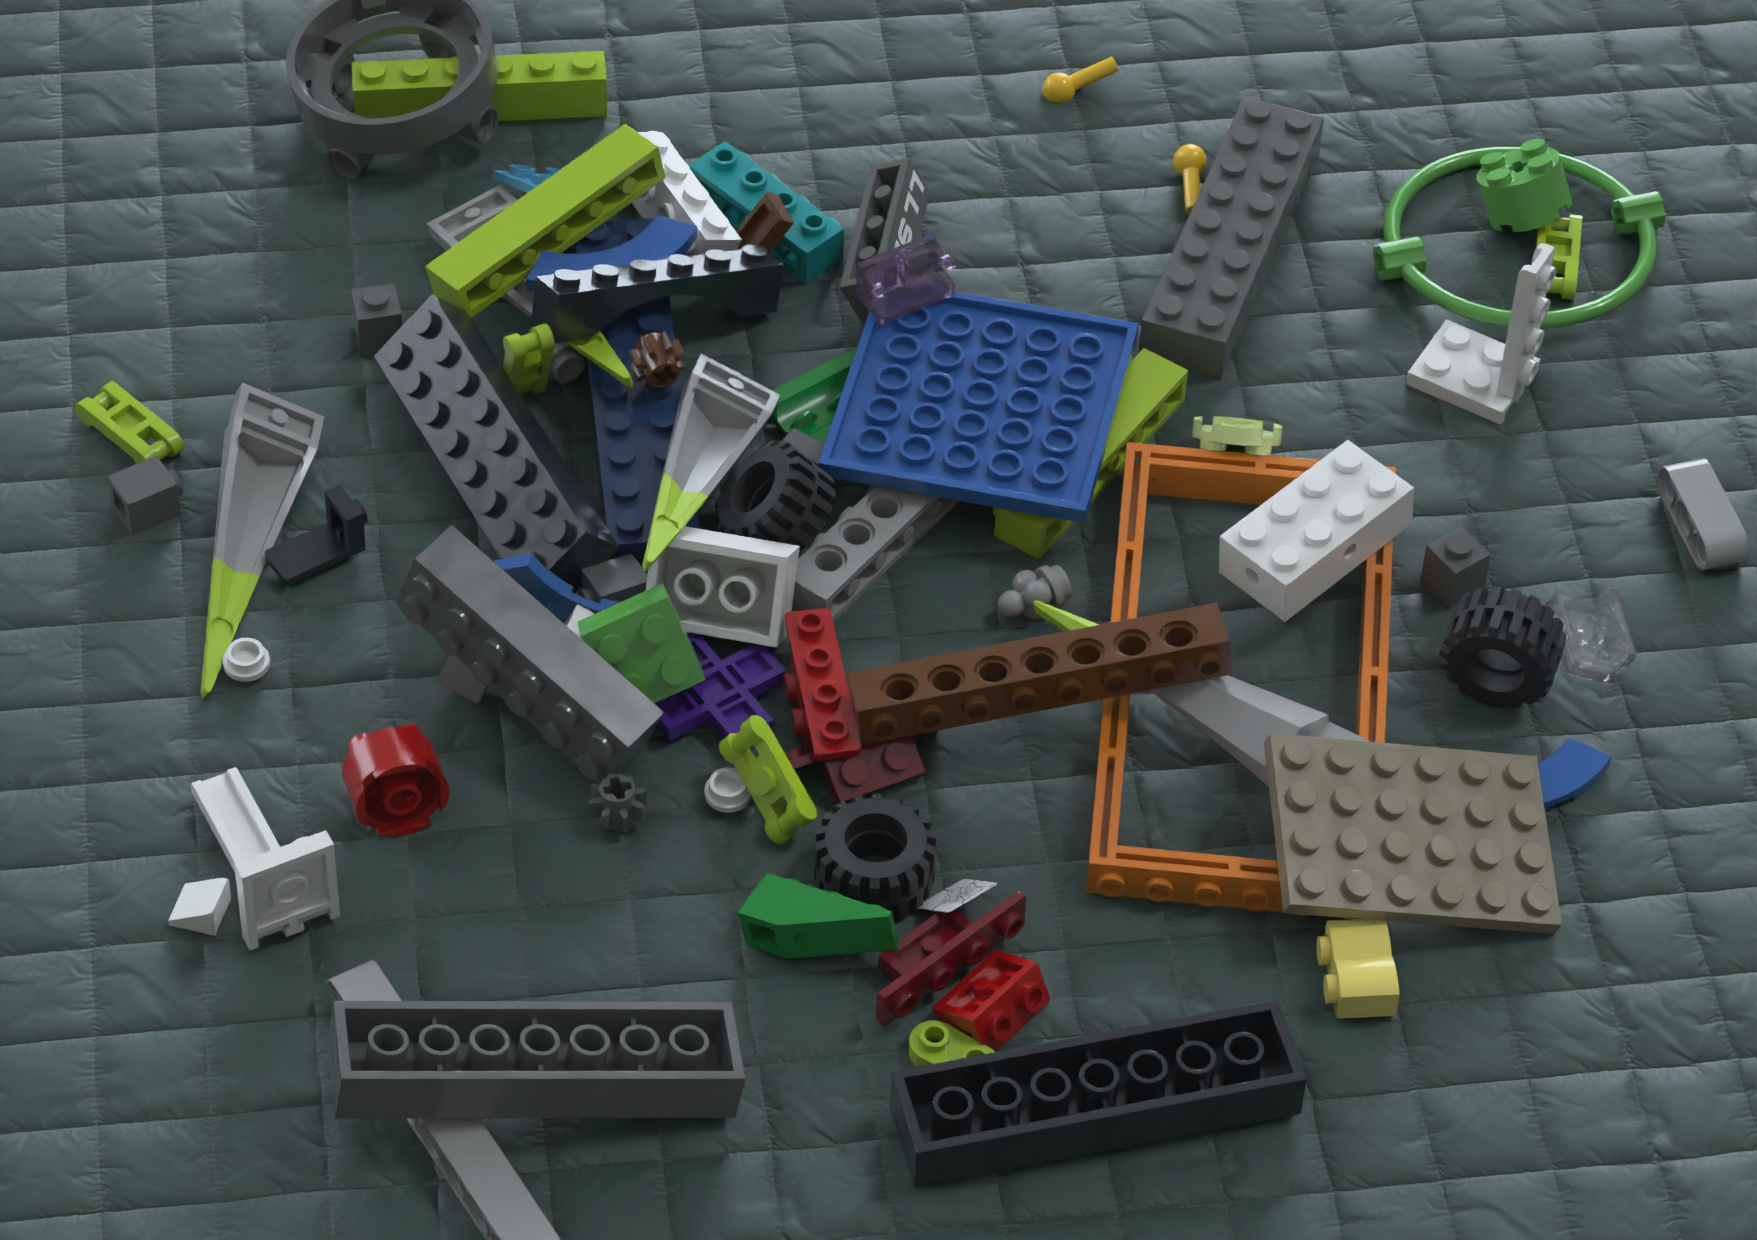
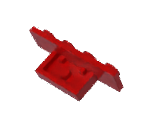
M819 608L785 613V626L791 649V673H784L783 681L786 700L795 701L796 708L791 709L794 736H802L806 754L813 752L816 760L859 756L861 754V742L831 610L829 608Z

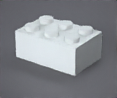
M684 526L648 570L646 590L662 583L664 584L686 632L778 647L788 636L785 626V613L792 612L800 546Z

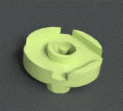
M1203 416L1194 417L1192 437L1200 439L1201 449L1226 451L1227 444L1244 445V453L1271 455L1272 446L1281 445L1283 427L1278 424H1274L1273 432L1263 430V421L1213 416L1212 425H1202Z

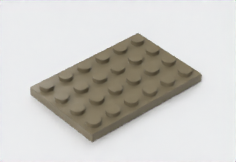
M1270 733L1265 739L1264 750L1284 913L1555 934L1562 926L1537 756Z

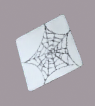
M962 879L924 901L923 905L918 909L948 913L994 887L997 883Z

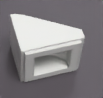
M216 878L184 884L168 924L215 936L231 900L229 879Z

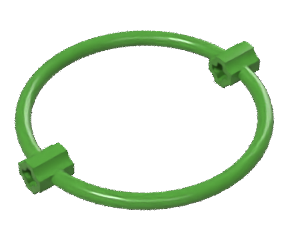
M1487 147L1455 153L1424 166L1405 180L1395 191L1386 209L1383 221L1384 243L1373 247L1375 272L1379 280L1385 281L1403 277L1419 294L1449 312L1477 322L1499 327H1509L1512 310L1498 309L1471 302L1448 292L1422 274L1426 272L1427 265L1424 245L1419 237L1401 240L1400 223L1403 211L1409 201L1430 182L1460 169L1479 166L1480 159L1486 154L1492 152L1506 153L1520 147ZM1559 153L1565 173L1595 185L1615 199L1612 200L1611 213L1616 232L1619 236L1637 232L1640 248L1634 269L1616 289L1583 305L1548 311L1543 322L1540 324V329L1571 326L1601 317L1627 302L1640 290L1647 281L1656 259L1657 242L1655 229L1664 227L1666 214L1664 212L1663 199L1657 191L1634 195L1625 185L1605 171L1587 162Z

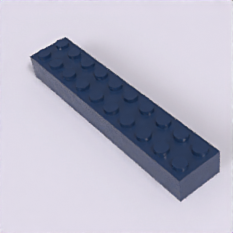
M654 218L605 221L574 244V254L600 252L624 244L644 231ZM670 296L650 300L631 308L607 323L600 330L629 372L633 381L632 387L626 386L585 357L602 518L607 529L620 547L607 561L631 553L641 567L682 390L680 376L675 383L664 388H649L646 379L637 382L629 366L633 362L629 351L635 349L637 341L649 333H666L670 342L675 340ZM697 512L685 525L686 527L699 529Z

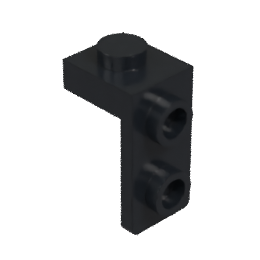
M341 485L324 492L327 523L265 550V560L283 584L290 585L366 550L364 524L368 522L366 511L362 503L357 498L351 499Z

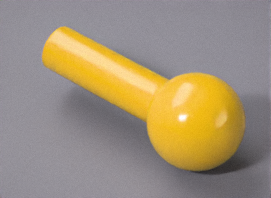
M1109 57L1069 76L1065 73H1053L1043 83V95L1047 100L1054 103L1068 102L1074 97L1076 90L1119 72L1118 66L1114 58Z
M1194 144L1181 146L1175 152L1173 158L1175 170L1183 176L1185 212L1190 215L1201 191L1200 174L1204 171L1207 164L1205 152Z

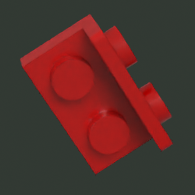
M995 949L942 997L932 1009L937 1021L971 1033L975 1041L982 1046L990 1047L996 1052L1049 1003L1050 995L1037 962Z

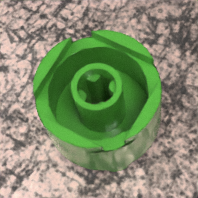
M1532 139L1523 143L1519 149L1506 153L1492 152L1480 159L1481 168L1477 173L1476 179L1490 225L1493 229L1502 231L1500 225H1511L1513 232L1533 230L1560 217L1558 210L1566 205L1567 209L1572 206L1573 200L1560 155L1554 148L1547 147L1544 139Z

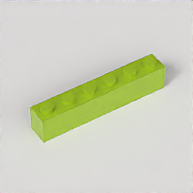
M604 51L497 55L499 73L491 98L493 107L498 111V121L607 116V78ZM458 57L352 62L354 114L370 119L395 117L421 110L438 102L449 92L457 79L459 72Z
M627 124L622 125L427 264L425 267L433 294L466 310L470 318H472L525 280L542 250L555 253L564 252L665 179L666 176L658 146Z
M1145 348L1130 362L1091 503L1124 468L1127 442L1146 444L1183 404L1186 395L1188 370ZM993 507V515H995L994 536L1037 559H1040L1074 522Z

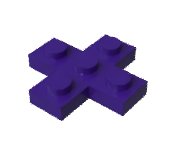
M688 634V638L701 663L706 680L654 703L664 712L656 727L665 738L671 741L709 722L724 739L731 733H739L741 731V724L752 715L762 717L773 732L774 720L755 698L784 684L783 675L786 673V669L764 645L753 644L721 660L699 634Z

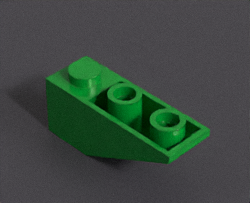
M766 873L737 912L746 946L786 959L896 950L899 946L892 911L885 910L879 905H869L844 897L837 892L824 891L802 884L798 880L786 879L770 873Z

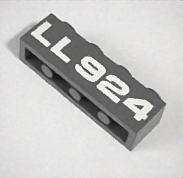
M910 158L875 164L870 167L840 284V289L861 323L867 320L880 278L905 283L909 282L930 196L929 190Z

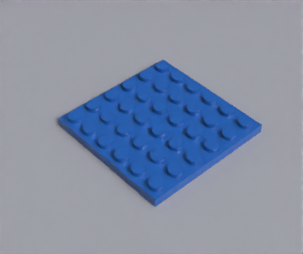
M880 278L818 465L835 479L1085 523L1137 341L1139 323Z

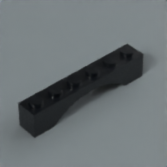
M745 245L740 250L723 251L712 249L702 255L686 256L674 254L664 260L649 261L636 259L626 265L598 264L593 266V269L573 271L560 269L555 271L554 274L536 276L530 325L535 327L546 323L552 331L555 343L592 338L607 323L627 310L647 301L671 295H695L710 298L727 306L740 317L777 312L784 264L769 254L768 250L762 246Z

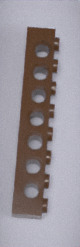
M1217 603L864 669L849 672L847 675L861 745L1232 675L1230 639Z

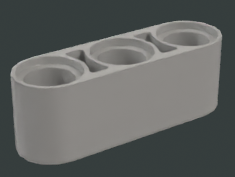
M1703 458L1660 467L1658 471L1660 495L1696 566L1703 571L1747 562L1749 558V543L1746 532L1708 460Z

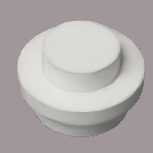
M240 638L233 641L223 656L224 671L229 677L237 681L248 682L257 680L265 675L270 667L268 651L258 640L253 638Z
M730 767L716 770L707 780L704 788L706 802L710 807L720 812L731 813L739 811L749 804L752 797L737 770Z

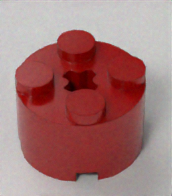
M405 724L401 727L384 728L371 734L363 733L356 735L348 743L347 748L349 752L342 764V778L358 820L365 828L368 825L375 828L379 835L386 837L404 836L417 832L431 823L429 816L438 807L441 812L443 811L449 799V785L433 745L428 737L422 733L420 727L415 724Z

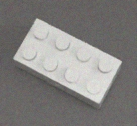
M1347 440L1220 535L1219 573L1286 622L1412 525L1414 487Z

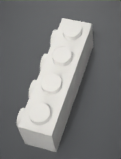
M657 131L638 132L658 146L666 176L665 179L632 202L642 218H655L658 215L696 225L697 238L690 249L684 254L686 256L702 255L712 249L723 251L737 250L742 239L711 199L709 193L697 180L689 166L675 150L670 140L664 133Z

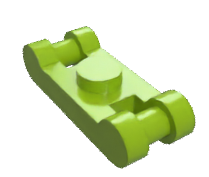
M1569 214V218L1559 217L1555 221L1537 228L1536 248L1541 243L1555 247L1552 266L1557 269L1556 273L1563 274V277L1555 276L1550 289L1546 293L1561 294V299L1574 301L1582 215Z
M544 323L532 327L531 333L522 336L514 333L503 337L505 356L502 367L520 395L527 392L535 395L545 391L555 348L554 337L550 327Z
M113 381L101 387L99 395L92 399L86 397L75 404L76 414L86 426L90 427L93 425L131 456L136 464L154 456H157L159 460L166 456L173 458L184 450V443L173 428ZM152 438L156 442L148 445L145 441Z
M752 715L741 724V731L739 733H731L720 741L719 750L722 756L735 766L766 821L764 826L768 837L774 843L783 845L795 835V829L798 826L805 827L816 819L817 810L767 722L758 715ZM755 746L759 753L757 758H755L750 747ZM785 800L787 802L786 810L782 805Z

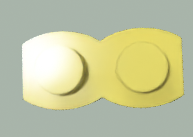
M1367 919L1327 921L1325 935L1318 936L1316 943L1318 964L1327 965L1328 974L1324 975L1323 983L1326 1004H1334L1338 1019L1396 1016L1400 995L1399 984L1386 921Z

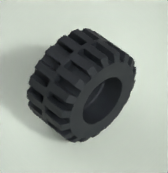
M773 440L769 441L766 445L761 444L755 447L753 452L747 453L741 458L738 465L730 471L727 480L723 482L719 490L721 493L716 499L714 507L717 510L714 514V523L718 525L716 529L721 533L800 546V555L803 549L809 547L815 541V537L823 530L826 525L825 521L831 514L833 508L831 503L835 499V490L832 488L834 485L833 478L828 475L829 473L789 442Z
M1492 587L1491 591L1480 588L1476 589L1473 595L1467 593L1461 598L1460 603L1456 604L1440 648L1439 656H1441V669L1447 671L1446 678L1450 683L1459 685L1458 690L1463 694H1470L1475 697L1474 700L1484 703V701L1493 703L1495 707L1503 708L1504 705H1510L1512 708H1519L1523 706V703L1532 705L1538 702L1539 697L1544 698L1549 693L1565 648L1566 633L1562 631L1564 625L1561 619L1553 617L1555 611L1548 605L1543 606L1540 604V599L1533 595L1528 597L1521 594L1522 591L1513 588L1511 591L1504 590L1503 587Z
M872 794V798L864 799L862 795L854 796L850 804L842 801L835 805L834 813L827 812L822 818V826L817 828L814 871L816 888L828 892H837L844 897L869 905H879L885 910L892 911L893 917L898 921L908 917V909L915 912L919 910L918 908L923 905V898L928 899L932 892L936 857L935 831L931 830V822L927 816H919V808L913 804L908 806L902 805L903 799L892 796L891 800L882 799L883 794ZM867 855H879L891 860L874 863L859 858Z

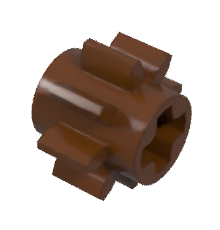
M666 333L646 334L637 341L635 349L629 351L633 360L629 366L635 380L638 382L646 379L649 388H664L672 385L679 378L680 371L686 369L682 361L686 354L680 341L676 339L670 342Z

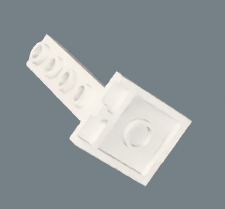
M1546 243L1539 244L1534 250L1532 264L1524 265L1519 271L1505 344L1446 319L1408 371L1406 385L1501 425L1513 402L1516 403L1523 394L1524 386L1531 384L1539 370L1540 358L1534 355L1539 350L1544 338V331L1540 329V324L1546 317L1550 307V299L1545 297L1556 275L1557 269L1552 266L1555 247Z
M236 767L226 770V773L202 782L199 780L190 784L194 798L235 872L242 937L250 951L259 947L258 939L283 930L285 936L288 937L303 931V922L328 913L331 920L340 917L334 843L326 830L309 837L298 838L292 843L280 847Z

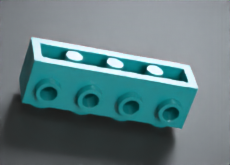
M724 141L688 165L735 231L767 191L780 197L794 224L770 254L783 263L785 269L804 283H809L843 260L844 228L839 222L825 215L804 196L795 193L783 184L777 176L761 168L744 152L738 151Z

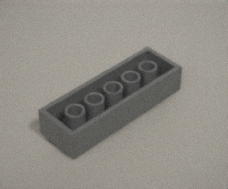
M453 525L447 528L414 559L395 601L401 608L404 616L412 623L421 625L430 633L444 652L449 655H455L471 670L472 675L479 683L492 688L506 701L507 706L514 714L527 719L536 727L549 745L562 750L571 758L585 777L601 784L608 774H620L640 755L664 712Z

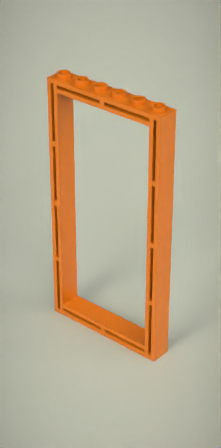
M1127 442L1110 623L1137 618L1147 494L1262 505L1320 460ZM1134 458H1141V462H1134ZM1385 466L1396 474V467ZM1393 539L1363 561L1356 735L1367 739L1369 742L1385 743ZM1130 694L1103 699L1086 893L1102 894L1107 897L1143 898L1157 902L1174 901L1194 903L1202 906L1215 905L1246 908L1251 911L1283 912L1278 861L1117 845Z

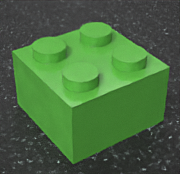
M663 583L578 621L582 640L653 703L706 680L701 663Z

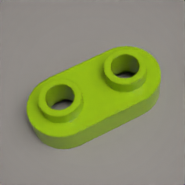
M935 1020L917 1025L912 1030L909 1038V1057L917 1067L995 1052L990 1047L982 1046L974 1038L947 1023ZM929 1040H937L940 1042L932 1043Z

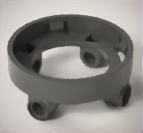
M327 0L301 23L291 39L286 56V71L299 116L312 133L325 141L328 151L326 157L329 165L345 178H357L375 155L398 154L418 150L440 142L453 134L485 144L495 134L499 115L497 109L493 107L491 96L498 80L499 62L489 21L475 0ZM399 11L398 14L380 16L357 24V22L375 15ZM397 34H419L422 49L430 59L458 57V76L449 92L438 102L415 112L387 118H365L353 114L342 107L332 93L333 91L343 94L352 86V62H355L353 52L359 47L382 37ZM478 42L480 50L482 49L479 60L474 43ZM307 88H312L314 100L309 97Z

